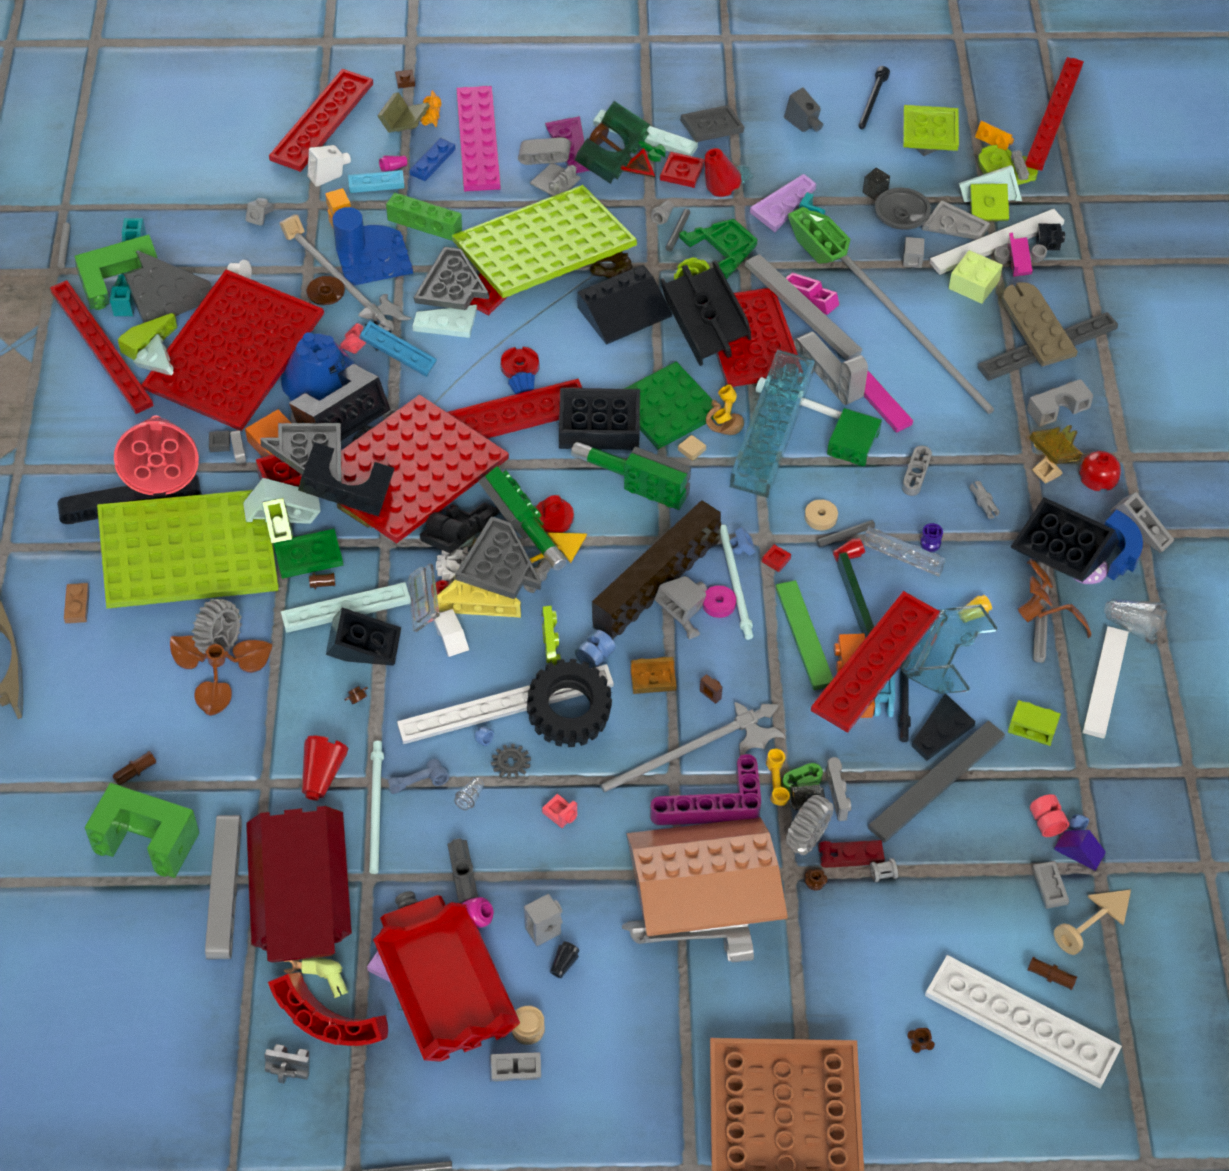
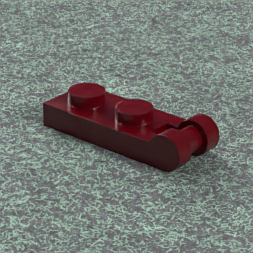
M882 840L838 843L822 841L818 844L819 852L822 853L820 862L824 868L870 865L871 862H885ZM831 853H836L837 857L831 856Z

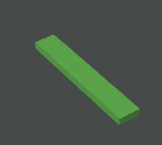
M797 581L776 584L778 597L813 691L826 688L833 680V676Z

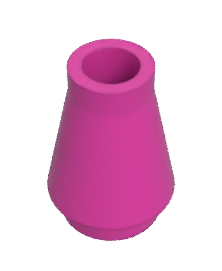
M384 155L383 158L379 159V167L382 172L395 171L407 166L405 155Z

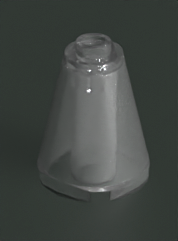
M1113 598L1106 603L1104 613L1110 621L1146 643L1154 644L1158 640V638H1155L1157 632L1162 633L1167 610L1163 608L1167 607V605L1161 602Z

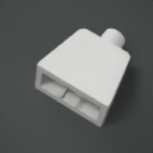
M334 145L309 148L307 176L316 187L339 178L342 175L343 165L351 162L350 155L348 153L342 154Z

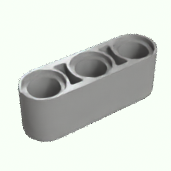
M566 138L525 140L521 142L518 160L524 165L566 162L569 159L571 142Z

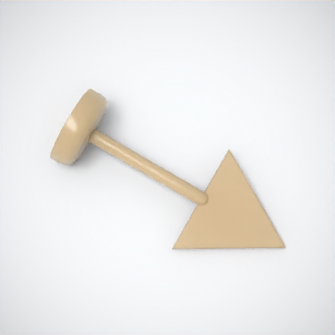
M1131 890L1088 895V898L1102 909L1077 929L1066 923L1058 925L1054 930V937L1059 947L1068 954H1078L1083 948V939L1080 934L1106 913L1124 926Z

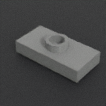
M1056 862L1034 864L1032 870L1045 908L1068 905L1069 898Z

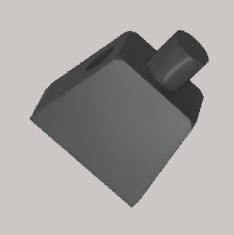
M803 87L789 96L784 118L802 132H806L811 128L818 132L823 127V123L818 119L821 108Z

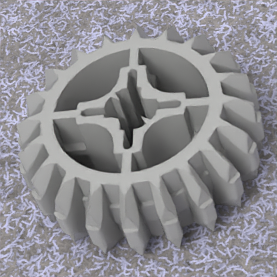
M211 599L210 602H205L204 607H200V613L195 614L197 619L193 622L195 626L191 632L194 633L192 640L195 641V647L203 654H206L205 651L210 645L219 644L223 647L224 652L228 651L229 653L230 648H234V642L238 641V634L241 633L239 628L242 624L239 621L242 616L239 615V609L236 608L235 604L224 599Z
M813 795L804 803L798 814L795 815V819L786 835V844L795 853L806 855L820 841L831 821L834 806L828 799L823 796Z

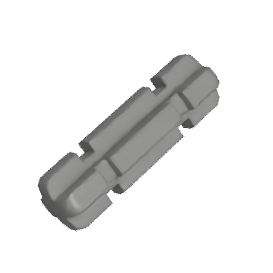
M1019 150L1013 151L1011 158L1020 180H1027L1029 172L1026 169L1022 153Z

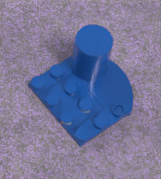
M344 207L334 213L332 219L336 252L343 275L353 286L413 274L412 264L400 231L383 225L363 226L362 214L355 208Z

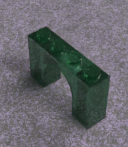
M613 101L604 114L601 123L620 135L625 148L617 152L607 151L587 138L574 159L610 184L614 179H619L623 173L622 167L628 166L632 160L631 154L637 153L641 147L640 141L644 142L650 134L647 131L650 127L649 123Z

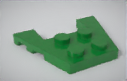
M734 218L714 223L708 228L698 227L694 228L692 232L682 231L679 233V238L688 247H692L705 239L726 257V259L717 263L726 279L751 253L758 242V239Z

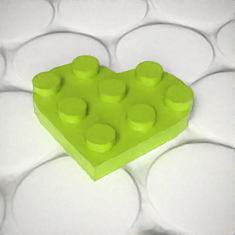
M991 145L983 148L979 154L978 165L983 174L1012 165L1018 185L1037 179L1038 170L1029 167L1026 168L1029 172L1028 179H1019L1011 158L1012 152L1009 149L1005 151L999 149L998 145ZM1022 156L1024 161L1026 162L1027 157Z
M543 606L541 616L544 617L542 632L546 663L557 665V660H561L560 654H556V649L559 645L558 632L554 633L557 615L556 611H552V606Z

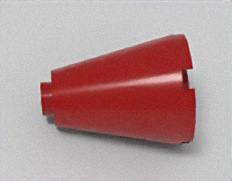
M710 149L705 154L706 188L712 195L717 197L731 195L732 191L737 190L742 182L740 171L720 149Z
M314 735L308 736L305 739L302 793L305 794V798L313 801L324 798L348 754L349 748L345 744L337 740L333 744L328 742V737Z

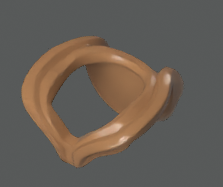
M712 400L714 408L706 416L708 427L714 432L726 435L739 433L744 427L743 417L739 414H731L732 419L722 423L721 426H717L711 417L722 407L716 400Z

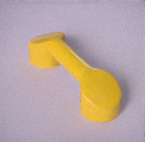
M725 385L718 392V395L725 404L724 408L718 410L713 416L717 424L725 423L733 418L731 416V409L737 394L731 385Z
M771 749L766 758V766L771 771L773 785L770 801L775 805L783 806L788 803L790 798L789 791L781 785L780 769L785 761V754L780 749Z

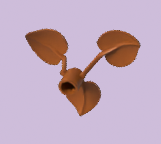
M1030 559L1027 564L1032 565L1036 573L1042 578V586L1034 576L1030 577V593H1034V595L1028 602L1018 608L1022 617L1027 622H1030L1036 616L1042 618L1044 615L1067 609L1086 627L1088 638H1090L1091 630L1088 622L1074 605L1066 604L1044 612L1041 611L1044 609L1040 602L1041 599L1045 600L1051 607L1053 606L1049 595L1044 590L1047 585L1053 588V584L1039 564Z
M171 636L170 650L178 666L184 669H194L199 661L204 662L208 659V663L213 667L214 683L209 681L203 682L196 688L194 693L195 702L206 715L210 716L222 712L229 705L232 698L230 686L227 683H218L217 669L225 663V658L227 657L234 663L238 662L241 670L252 673L261 670L266 665L272 650L271 643L260 640H246L238 643L233 648L234 657L229 655L228 651L224 652L223 647L219 644L210 645L205 651L206 654H203L195 647V641L192 640L193 636Z

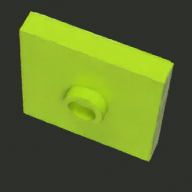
M1008 184L970 185L972 215L987 222L1009 221Z

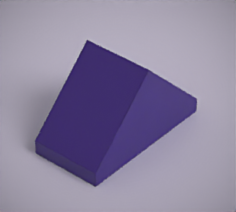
M1090 830L1064 831L1054 848L1057 852L1096 871L1106 853Z

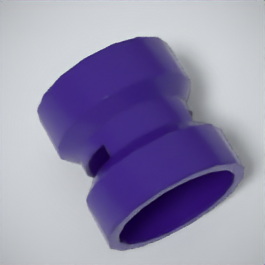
M929 523L923 527L920 545L925 551L935 552L940 548L943 536L942 527L935 523Z

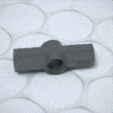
M461 838L454 839L447 846L458 903L462 904L466 900L477 898L478 893L467 840H462ZM466 872L467 874L460 875L459 873Z

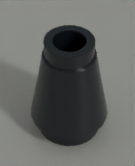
M564 941L562 945L558 946L549 972L555 977L562 979L563 975L579 958L578 953L580 950L575 945Z

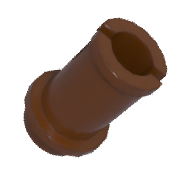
M313 573V575H309L310 588L316 590V587H334V573L321 575Z

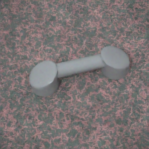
M1040 244L1033 246L1030 253L1031 261L1034 263L1041 262L1046 257V247ZM999 246L995 249L994 257L999 263L1006 264L1008 261H1011L1008 248Z

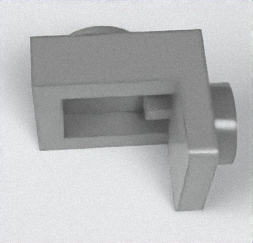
M257 198V200L248 203L246 221L260 226L263 225L265 214L273 212L274 204L269 203L264 198Z

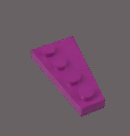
M580 116L545 123L551 138H566L570 140L571 148L569 159L565 162L566 165H574L577 169L576 173L590 171Z

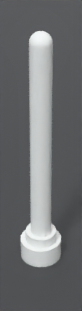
M761 377L757 383L755 391L760 394L771 393L838 420L842 414L840 411L775 387L766 378Z

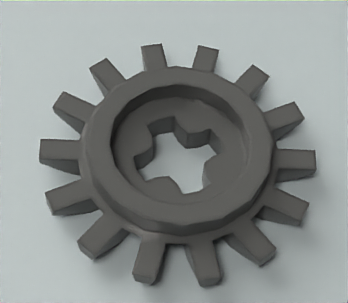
M511 744V748L503 745V751L500 749L496 750L499 754L498 756L492 755V758L496 761L491 762V765L498 766L493 771H501L500 777L508 773L507 779H510L511 773H514V776L519 778L518 771L525 775L526 771L522 768H530V765L526 763L531 761V757L525 758L529 752L525 751L522 753V746L515 749V744ZM508 758H513V761H517L514 763V766L509 767L508 763L505 764V762H508Z

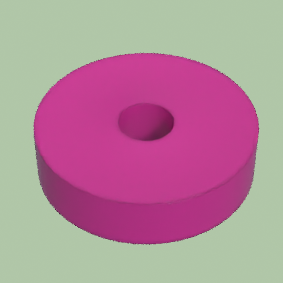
M713 586L705 591L706 598L702 606L708 615L723 618L734 612L736 608V595L731 589L725 586Z

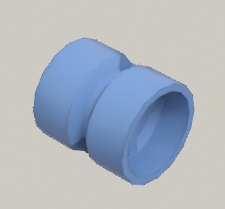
M595 630L587 638V641H584L575 650V655L581 664L585 661L589 663V668L598 667L615 650L616 646L608 634L601 630Z

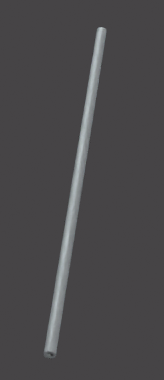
M848 255L841 257L840 259L973 399L988 414L992 413L994 408L852 259Z

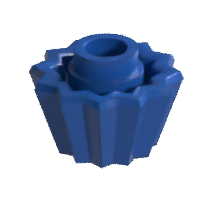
M519 372L508 380V384L515 394L534 390L535 375Z

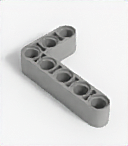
M811 331L794 339L799 355L844 405L864 396L868 365L862 355L855 356L841 363L814 332Z

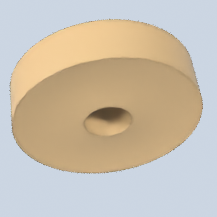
M814 500L805 509V521L813 529L828 530L837 522L838 510L830 501Z

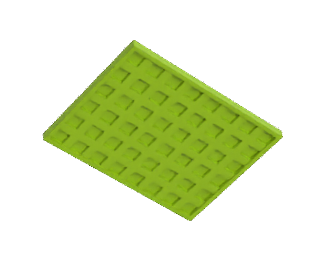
M584 185L452 235L453 242L463 251L464 255L502 298L512 296L637 245V239Z
M253 490L98 504L106 609L278 591L273 546L267 522H265V519H253V522H246L243 503Z

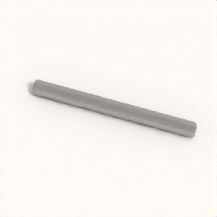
M1038 561L1039 566L1049 576L1050 567ZM1037 574V580L1042 586V578ZM1048 585L1044 589L1047 594L1049 593ZM1041 599L1040 602L1044 606V609L1041 611H1047L1048 603ZM1048 614L1042 618L1035 617L1033 656L1035 662L1043 663L1046 658Z

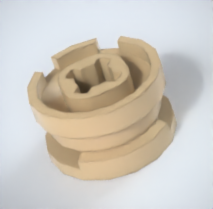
M533 1006L518 1008L515 1012L520 1024L512 1030L514 1039L524 1045L537 1043L545 1032L542 1012Z

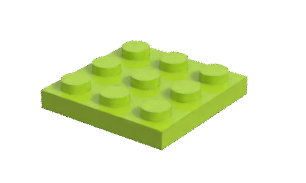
M904 105L903 147L958 151V108Z

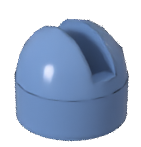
M480 727L478 731H475L474 738L479 744L487 746L491 743L494 732L487 727Z
M1080 814L1073 815L1069 820L1072 830H1085L1089 823V818Z

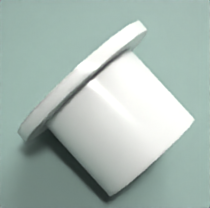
M241 260L240 263H230L227 270L251 279L252 269L249 261Z

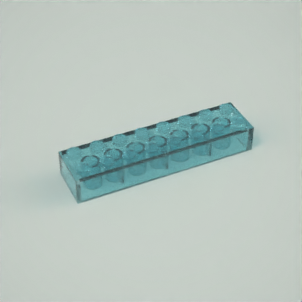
M777 350L732 469L729 487L769 498L811 382L815 360Z

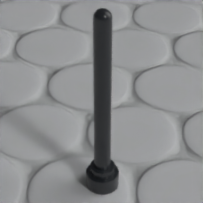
M879 66L876 70V82L858 125L860 129L866 127L881 86L889 78L890 70L885 66Z

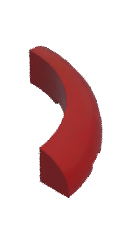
M301 972L289 973L268 982L280 1008L286 1011L296 1026L314 1038L334 1045L362 1046L385 1040L388 1037L389 1030L386 1015L370 1019H352L334 1013L313 996L304 982Z

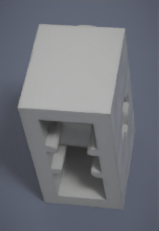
M549 894L524 906L525 929L536 946L561 934V924L563 923L561 919L562 908L557 900L553 901Z

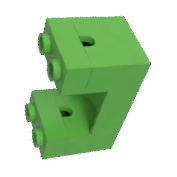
M149 234L74 256L76 270L90 310H101L106 305H109L108 291L103 279L141 267L135 251L139 250L158 259Z
M110 783L84 827L92 850L100 856L108 855L114 857L128 831L152 839L147 850L154 871L160 876H170L173 878L177 876L199 835V829L192 809Z

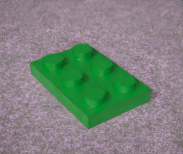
M335 529L297 536L289 540L273 543L282 579L344 566Z

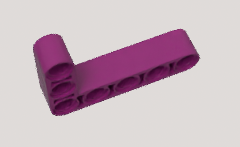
M744 754L738 758L736 771L738 793L655 797L650 805L651 821L656 825H682L758 818L761 809V792L756 758L750 754Z

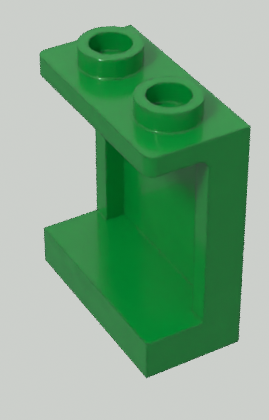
M844 408L829 440L827 455L865 466L873 442L880 434L882 419Z

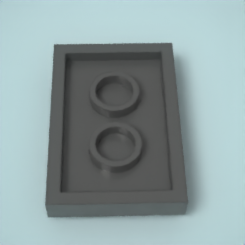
M729 105L681 114L680 121L695 142L744 132V125Z

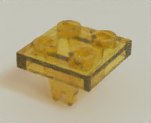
M1067 425L1061 432L1060 427H1055L1054 429L1032 432L1029 437L1034 446L1041 450L1048 460L1054 464L1077 461L1083 455L1073 445L1077 430L1070 432L1072 429L1071 425Z

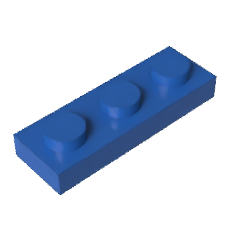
M440 138L410 169V175L426 181L456 150L455 144Z

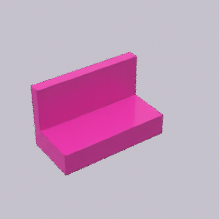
M1013 232L1009 233L1008 248L1013 277L1031 275L1033 271L1027 237L1014 239Z

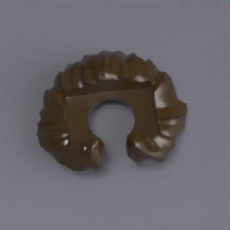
M621 251L596 261L594 265L590 266L589 271L592 276H598L599 278L602 276L610 279L631 270L633 265L628 257V253ZM609 261L613 262L616 266L605 268L601 266V263Z

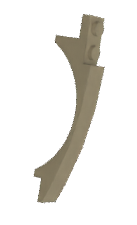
M0 600V632L11 643L12 652L9 669L0 683V704L2 707L11 704L17 718L20 719L23 713L22 667L16 639Z

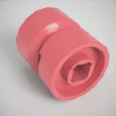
M1049 794L1039 797L1029 806L1034 819L1038 821L1037 825L1042 836L1053 837L1061 834L1069 827V821L1065 813L1061 811L1062 807L1055 795Z

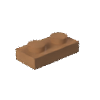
M88 583L67 584L64 609L65 623L87 622Z

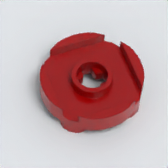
M516 347L506 350L501 356V372L510 379L519 372L536 375L540 369L538 354L531 348L522 347V349H516Z

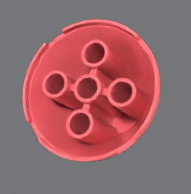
M157 415L128 429L120 437L114 450L115 469L121 480L133 490L147 495L164 492L167 495L184 488L193 479L198 468L199 455L193 439L184 430Z

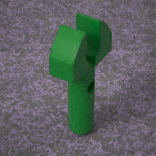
M637 139L636 145L649 152V160L660 162L661 156L665 158L666 151L664 146L659 144L657 147H653L642 139Z

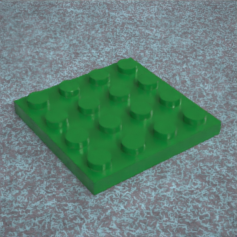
M677 361L624 388L640 389V431L657 449L707 424L706 416L714 408L712 406L713 399Z

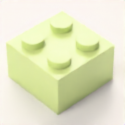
M969 250L952 271L949 289L983 304L1000 281L1003 265Z

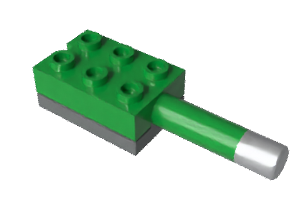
M575 442L572 447L571 455L573 457L624 476V489L630 493L638 494L648 500L656 501L677 510L681 509L690 494V483L688 481L691 477V467L638 447L633 449L627 460L580 442Z
M497 466L478 481L506 520L511 523L512 527L524 539L529 537L553 570L562 569L567 561L542 528V525H544L540 520L542 514L533 506L530 498L521 490L520 485L512 478L508 471H502Z

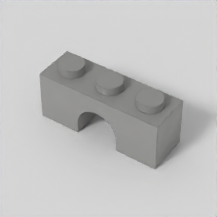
M1079 379L1030 397L1027 411L1037 425L1041 427L1057 420L1059 406L1068 408L1072 414L1089 409L1094 395L1084 382Z

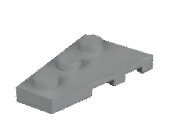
M941 200L928 220L923 224L922 230L977 240L985 235L990 228V223Z

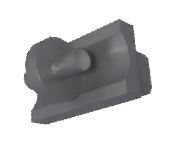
M278 1044L272 1050L266 1049L264 1054L266 1060L265 1072L278 1075L279 1083L284 1084L287 1077L308 1079V1050L299 1049L295 1054L287 1053L285 1046Z

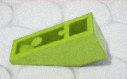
M170 313L131 327L117 339L120 352L135 360L138 352L144 349L156 334L164 340L178 328L175 315Z

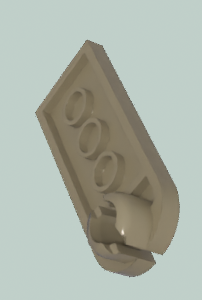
M1019 282L1016 283V286L1012 284L1005 289L1002 297L1003 305L1041 367L1077 356L1078 351L1040 291L1034 285Z

